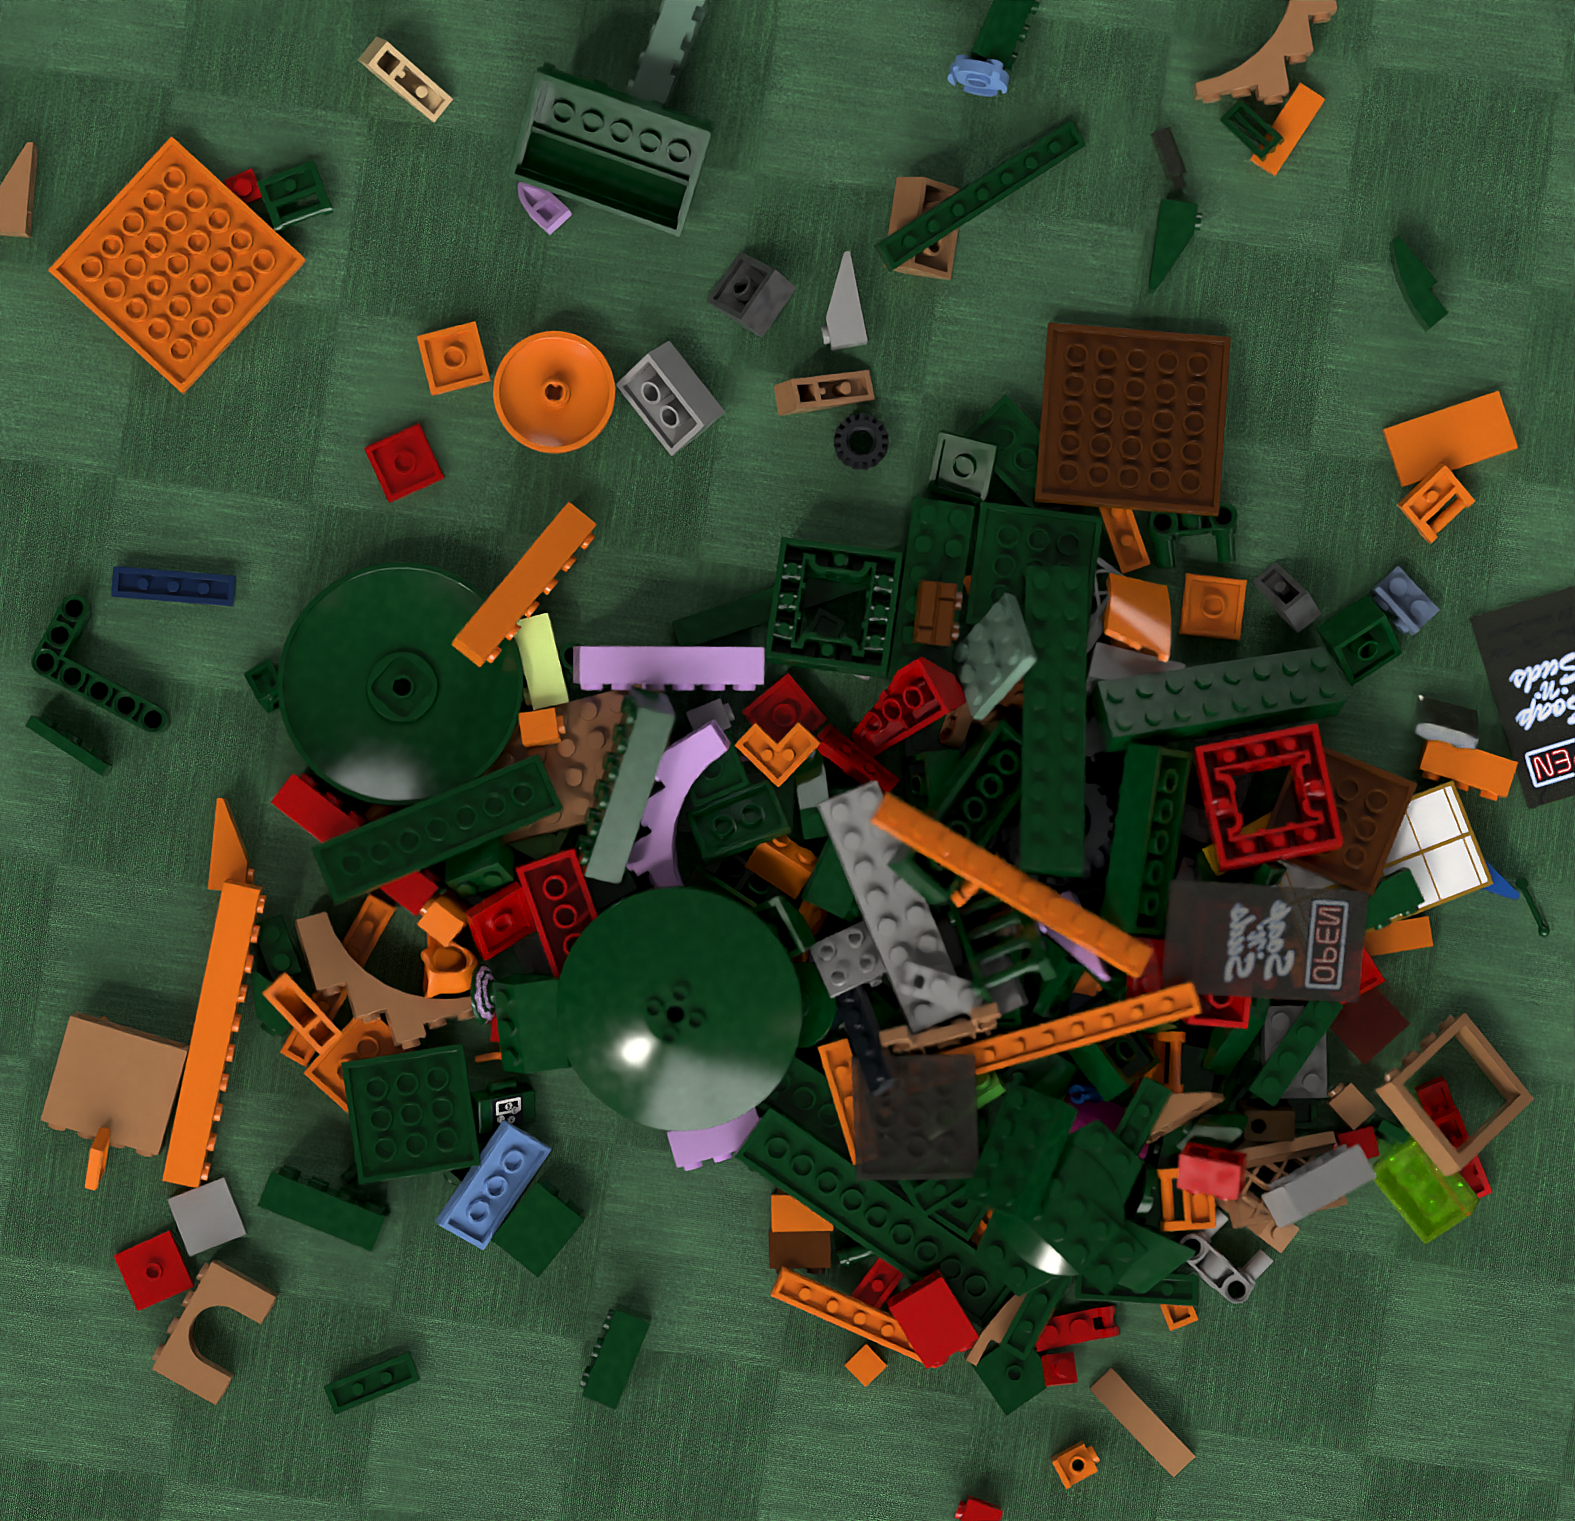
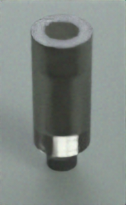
M1171 127L1152 133L1150 136L1166 180H1172L1175 190L1187 186L1184 179L1187 170Z

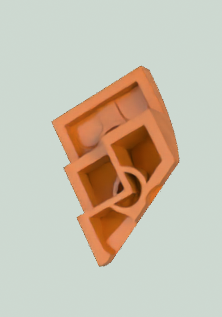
M1109 573L1106 580L1109 600L1101 618L1105 634L1123 641L1138 650L1141 647H1147L1159 653V660L1167 662L1171 646V608L1167 586Z

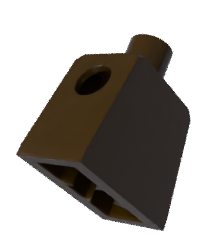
M1261 1098L1242 1099L1237 1101L1236 1111L1221 1112V1114L1246 1115L1249 1118L1244 1131L1240 1134L1243 1140L1294 1141L1295 1111L1285 1098H1280L1275 1107Z

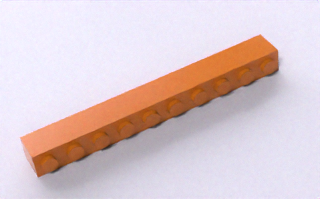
M229 879L223 883L162 1181L199 1188L203 1180L208 1181L211 1170V1163L207 1162L208 1152L214 1151L218 1135L213 1133L215 1121L220 1122L224 1104L219 1103L221 1091H227L230 1074L225 1073L227 1062L233 1061L236 1044H231L233 1032H239L242 1015L237 1014L239 1003H245L248 992V985L244 984L245 974L251 973L254 963V955H250L252 943L257 944L261 926L256 925L258 913L263 914L267 896L262 895V886Z

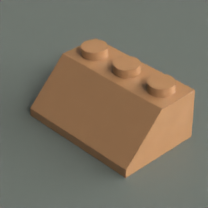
M897 177L888 235L960 189L925 177ZM958 228L894 269V271L951 280Z

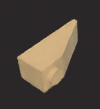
M376 36L358 59L376 77L432 122L438 119L453 100L384 39Z

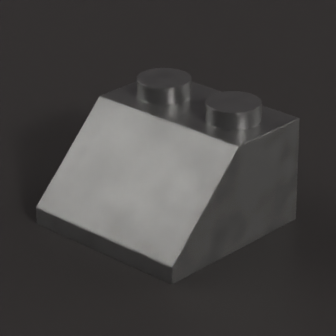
M740 251L706 302L745 329L763 337L797 287L777 270Z

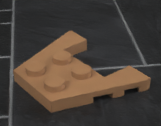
M997 1002L969 1009L972 1019L970 1021L968 1019H957L952 1021L950 1026L938 1029L936 1026L922 1029L920 1034L911 1035L907 1026L879 1032L881 1044L885 1047L892 1044L894 1051L898 1053L907 1051V1056L915 1059L990 1038V1029L995 1028V1018L1000 1016Z

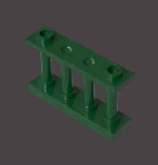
M990 894L965 906L958 907L951 897L948 899L951 908L946 910L952 926H957L974 975V979L970 980L977 997L983 996L987 1004L994 1003L990 988L1032 970L1034 972L1040 971L1045 981L1057 977L1036 919L1013 907L1011 912L969 930L966 918L1004 901ZM1015 923L1017 925L1022 924L1023 930L1019 932L1018 936L977 953L974 941ZM1024 946L1026 949H1031L1032 953L1027 955L1028 959L985 977L981 965Z

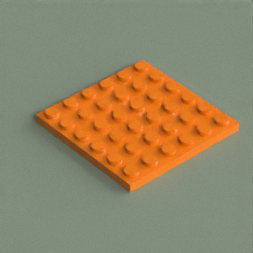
M171 136L48 271L184 395L307 260Z

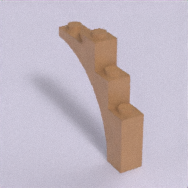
M1289 0L1281 23L1274 35L1260 51L1239 67L1219 77L1196 82L1192 88L1194 100L1202 99L1203 103H1212L1221 100L1223 95L1232 94L1233 98H1242L1251 95L1250 91L1254 90L1256 102L1264 101L1265 105L1283 102L1282 98L1287 97L1290 92L1284 61L1288 60L1289 64L1307 61L1306 57H1310L1314 51L1308 20H1312L1313 24L1330 21V16H1334L1337 11L1336 0Z
M326 912L296 920L295 927L315 994L323 992L324 997L340 993V987L345 986L355 1021L363 1019V1023L373 1022L381 1019L380 1014L385 1013L395 1047L403 1046V1050L420 1046V1040L426 1037L424 1026L428 1025L429 1030L447 1025L446 1020L458 1017L459 1021H464L475 1017L470 996L457 999L420 997L385 985L370 975L347 953L335 935Z

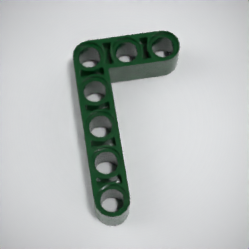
M76 594L65 597L32 656L31 665L34 671L147 732L159 734L166 731L171 723L167 710L69 658L91 617L92 605L88 599ZM74 601H80L83 605V612L78 617L71 616L69 611L70 605ZM65 627L69 632L68 640L63 644H59L55 639L56 631ZM50 654L54 658V666L49 671H44L41 667V659L45 655ZM77 668L81 673V680L78 684L71 685L68 682V673L72 669ZM99 683H105L108 687V694L104 699L99 700L94 694L95 687ZM127 697H131L135 701V708L129 714H125L121 709V703ZM154 711H158L162 716V723L157 728H152L148 724V717Z

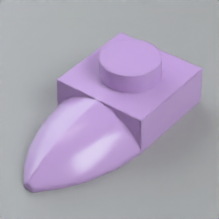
M524 182L518 184V194L522 205L530 217L549 235L572 215L570 210L551 192Z

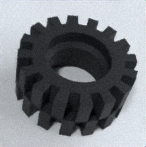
M860 413L855 416L851 415L846 420L844 419L840 426L837 427L834 437V449L837 457L844 465L852 467L854 470H868V468L878 465L885 457L889 445L888 433L880 420H876L872 415L867 416ZM863 430L872 436L873 446L870 451L859 454L851 449L849 439L854 432Z

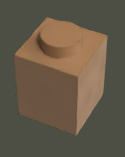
M1347 1081L1344 1085L1339 1082L1327 1093L1330 1098L1325 1103L1351 1130H1355L1376 1111L1351 1082Z

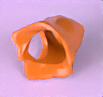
M427 933V948L421 952V958L424 961V997L432 998L439 994H459L469 990L473 971L477 965H480L475 954L453 941L445 947Z

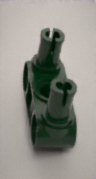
M1220 502L1219 509H1225L1230 514V521L1225 525L1219 524L1215 520V516L1154 511L1147 520V527L1151 542H1155L1157 569L1175 568L1173 540H1176L1175 536H1196L1211 532L1212 536H1215L1218 563L1235 562L1233 534H1236L1238 514L1236 508L1228 502ZM1164 515L1169 519L1170 526L1168 530L1160 531L1155 527V516Z

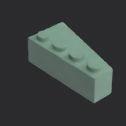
M707 0L662 1L657 24L652 25L647 41H649L645 53L641 52L635 69L639 71L635 81H629L625 93L650 102L656 100L665 103L666 107L668 106L707 12Z

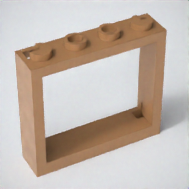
M1466 1013L1456 1018L1449 1015L1444 1021L1440 1022L1437 1025L1440 1030L1436 1034L1431 1032L1419 1042L1421 1048L1417 1052L1414 1049L1407 1053L1400 1060L1403 1065L1398 1069L1394 1067L1389 1070L1383 1077L1385 1082L1376 1089V1092L1444 1177L1463 1169L1534 1099ZM1453 1036L1458 1039L1506 1099V1102L1456 1150L1403 1085Z

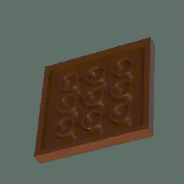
M1322 746L1343 845L1340 849L1280 861L1368 897L1373 896L1418 783ZM1291 767L1265 831L1286 827L1291 822H1294L1295 825L1303 823Z

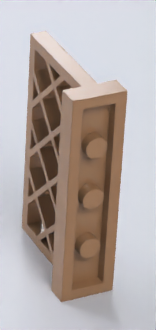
M1329 1131L1295 1138L1294 1141H1280L1237 1150V1152L1248 1154L1246 1169L1253 1168L1251 1173L1246 1170L1245 1177L1247 1180L1238 1200H1226L1233 1229L1274 1221L1270 1211L1263 1207L1265 1203L1263 1198L1257 1203L1245 1194L1251 1182L1264 1189V1194L1270 1191L1269 1186L1255 1176L1261 1166H1266L1275 1172L1269 1183L1271 1184L1278 1180L1279 1176L1285 1177L1289 1175L1283 1171L1288 1161L1293 1160L1303 1166L1312 1162L1316 1155L1333 1150L1332 1144L1336 1143L1334 1132ZM1280 1162H1281V1164L1279 1165V1167H1277L1276 1165H1274L1275 1163H1280ZM1346 1195L1316 1211L1347 1205ZM1241 1200L1255 1208L1249 1219L1240 1220L1237 1207ZM1259 1212L1264 1214V1216L1257 1217Z

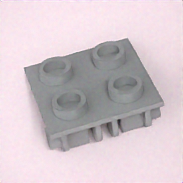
M865 921L823 939L809 948L831 998L865 982L869 983L871 987L878 986L882 982V974L887 972Z

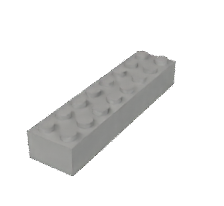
M872 780L816 804L865 924L885 965L886 975L908 1029L915 1033L963 1012L896 991L897 983L902 981L905 972L902 970L904 962L908 961L955 977L957 976L925 898L887 866V863L902 842L870 822L883 797L877 781ZM916 975L913 986L921 988L924 977Z

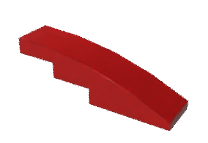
M1440 1076L1414 1087L1422 1109L1456 1150L1469 1135L1460 1112L1454 1104L1443 1076ZM1478 1154L1463 1169L1451 1174V1178L1464 1205L1492 1193Z

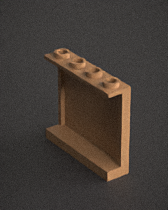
M78 1011L74 1012L69 1017L41 1121L48 1122V1127L55 1130L65 1131L68 1128L78 1131V1136L91 1140L95 1139L100 1126L111 1129L109 1146L115 1148L128 1146L136 1149L135 1152L145 1157L159 1155L164 1149L162 1144L190 1045Z

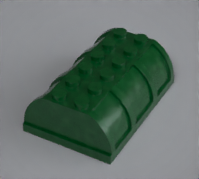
M545 62L542 67L538 66L534 75L508 177L681 237L713 136L715 121L708 118L704 120L667 108L665 103L656 100L650 102L608 87V84L596 79L592 82L558 70L555 65Z

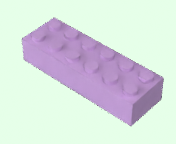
M573 646V683L581 684V689L603 690V684H611V690H631V686H634V684H642V689L664 690V684H672V690H695V684H702V690H725V684H733V690H756V684H764V647Z

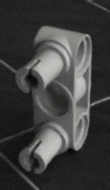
M1215 1207L1216 1228L1187 1230L1179 1235L1176 1241L1184 1244L1190 1238L1196 1239L1199 1244L1198 1250L1194 1256L1187 1260L1192 1269L1228 1301L1236 1304L1243 1303L1248 1299L1250 1292L1257 1284L1255 1280L1268 1268L1273 1260L1259 1249L1242 1268L1238 1267L1235 1270L1234 1266L1217 1249L1209 1245L1212 1242L1210 1239L1229 1220ZM1236 1280L1241 1281L1243 1284L1241 1294L1230 1296L1228 1294L1229 1284Z

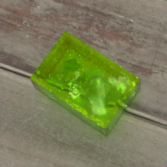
M1412 1136L1407 1139L1405 1145L1400 1143L1379 1157L1371 1167L1376 1175V1178L1373 1179L1425 1245L1470 1216L1480 1202L1479 1197L1458 1171L1444 1177Z

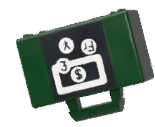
M511 1077L489 1082L487 1084L488 1089L471 1092L476 1131L479 1134L496 1131L503 1120L516 1127L536 1122L535 1090L527 1082L516 1083L515 1079Z

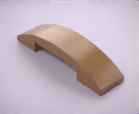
M1111 1367L1089 1387L1105 1407L1173 1477L1196 1457Z

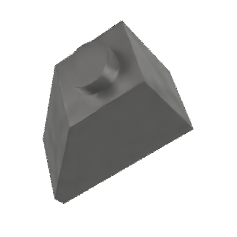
M1277 562L1253 580L1254 585L1277 613L1297 633L1321 615L1309 592Z

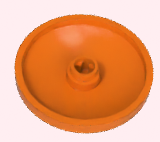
M545 331L521 340L504 356L495 375L493 398L500 421L514 439L538 452L560 454L584 447L603 431L614 409L616 389L614 377L607 360L593 344L569 332Z

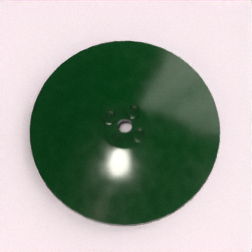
M392 562L365 567L349 573L330 584L311 600L298 616L285 641L279 662L277 684L279 708L283 723L293 745L308 766L328 784L351 797L377 805L401 807L412 806L478 779L489 770L509 743L519 719L518 714L521 712L524 677L518 646L514 637L510 641L504 638L499 644L502 651L491 664L486 660L479 667L451 645L455 637L488 598L471 583L441 568L411 562ZM401 679L411 683L410 692L404 696L397 695L394 692L395 683Z
M663 886L647 889L632 894L605 909L587 926L572 946L564 963L557 990V1023L566 1055L581 1081L601 1102L618 1114L634 1122L662 1130L694 1131L712 1128L734 1120L753 1109L770 1094L786 1073L794 1057L802 1029L803 1001L799 977L794 963L778 935L760 916L742 903L721 893L698 887ZM671 1006L681 1007L684 1011V1019L681 1021L670 1019L668 1008Z

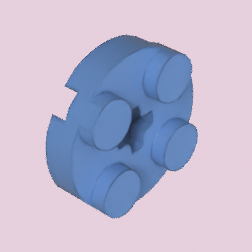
M957 55L955 62L951 63L948 73V81L956 87V83L959 82L964 85L963 91L980 96H997L998 90H1002L1003 94L1006 93L1010 77L1006 71L1002 70V62L994 59H987L983 62L973 60V58L967 55Z

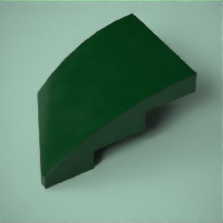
M1127 1219L1126 1229L1149 1250L1118 1283L1145 1293L1194 1256L1197 1250Z

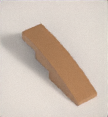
M1012 1292L1002 1302L985 1327L981 1328L978 1332L979 1338L975 1340V1345L967 1350L964 1355L966 1361L977 1366L990 1339L998 1343L1002 1341L1026 1294L1018 1297Z

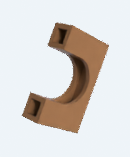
M215 1259L210 1265L205 1262L196 1278L201 1282L196 1291L190 1289L182 1303V1306L186 1309L181 1318L175 1316L167 1330V1333L171 1334L166 1345L160 1343L153 1354L152 1360L156 1361L152 1370L217 1405L235 1374L208 1360L197 1349L193 1339V1327L198 1315L204 1309L212 1306H227L262 1324L280 1294Z

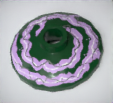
M486 964L476 966L472 974L470 986L473 1014L481 1025L490 1024L496 1012L492 982L495 981V978Z

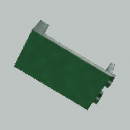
M1002 906L991 907L984 914L982 924L987 922L990 914L1001 912ZM1042 932L1057 977L1045 981L1040 971L1034 972L1032 970L1023 974L1025 994L1036 1003L1033 1010L1040 1016L1058 1018L1087 966ZM1030 948L1021 949L1022 961L1028 959L1027 955L1032 953Z

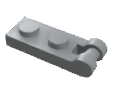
M908 961L904 962L902 970L905 972L902 981L897 983L896 991L970 1014L969 1009L982 1006L984 998L983 996H976L970 981ZM916 975L924 977L921 988L913 986Z

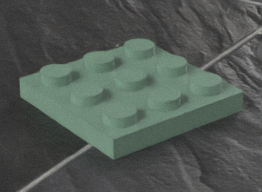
M1005 593L992 606L985 617L974 626L968 636L953 651V660L971 716L980 721L987 716L1037 660L1016 597Z

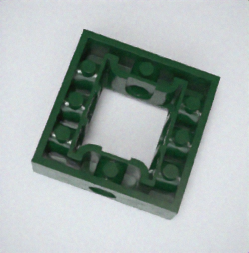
M781 537L764 654L765 663L887 679L903 553ZM808 577L869 585L866 592L864 621H862L861 644H857L848 637H841V639L818 637L817 633L811 632L800 636Z

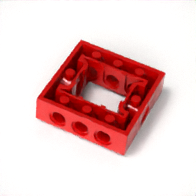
M1317 723L1195 747L1193 754L1218 872L1341 848L1343 840ZM1290 765L1303 823L1295 825L1294 822H1291L1286 827L1264 831V828H1260L1255 833L1242 835L1243 819L1242 815L1238 814L1235 801L1236 786L1232 776Z

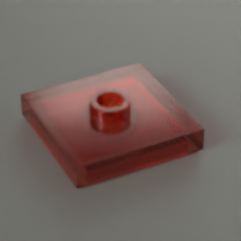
M1374 987L1344 1003L1343 1008L1329 1028L1365 1066L1406 1029L1410 1023Z

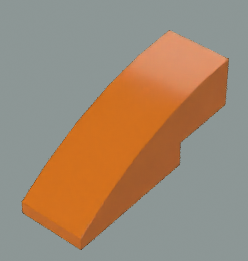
M285 972L262 992L279 1013L320 1055L343 1035Z

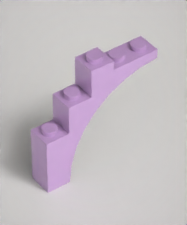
M715 718L664 749L655 777L658 783L662 781L664 785L649 795L640 822L644 827L648 826L649 830L635 838L626 864L628 870H634L637 876L649 871L648 877L654 888L684 886L678 867L676 851L678 817L685 796L694 780L712 761L727 751L731 745Z

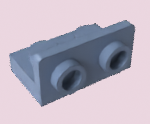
M1396 566L1370 591L1374 595L1372 598L1373 602L1381 611L1385 612L1388 610L1395 617L1393 623L1403 634L1407 632L1411 636L1416 634L1439 611V608L1399 566Z

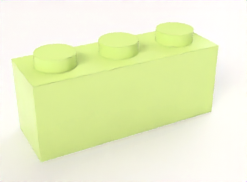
M544 613L520 619L517 624L521 628L515 634L514 639L519 648L523 676L526 677L528 686L523 688L526 705H532L533 710L536 711L570 703L550 614Z

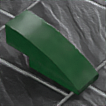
M1397 236L1389 243L1395 278L1412 315L1423 330L1427 332L1449 312L1429 291L1438 281L1400 237Z

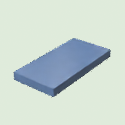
M503 1120L480 1154L481 1166L470 1168L435 1222L484 1250L552 1149L530 1134Z

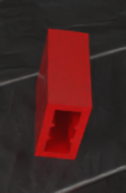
M939 1269L886 1300L891 1313L926 1369L932 1366L934 1368L942 1366L949 1360L948 1356L958 1350L960 1352L967 1351L975 1345V1340L979 1338L974 1325Z

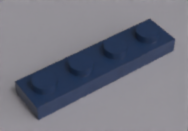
M114 566L111 597L234 607L237 576Z

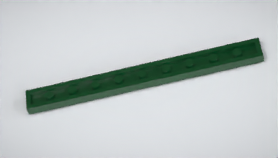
M1148 1076L1144 1077L1114 1132L1138 1156L1174 1092ZM1059 1275L1027 1293L999 1346L1027 1361L1074 1275Z

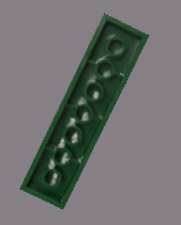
M1330 646L1099 681L1090 696L1106 753L1126 750L1128 743L1151 746L1337 716L1346 702Z

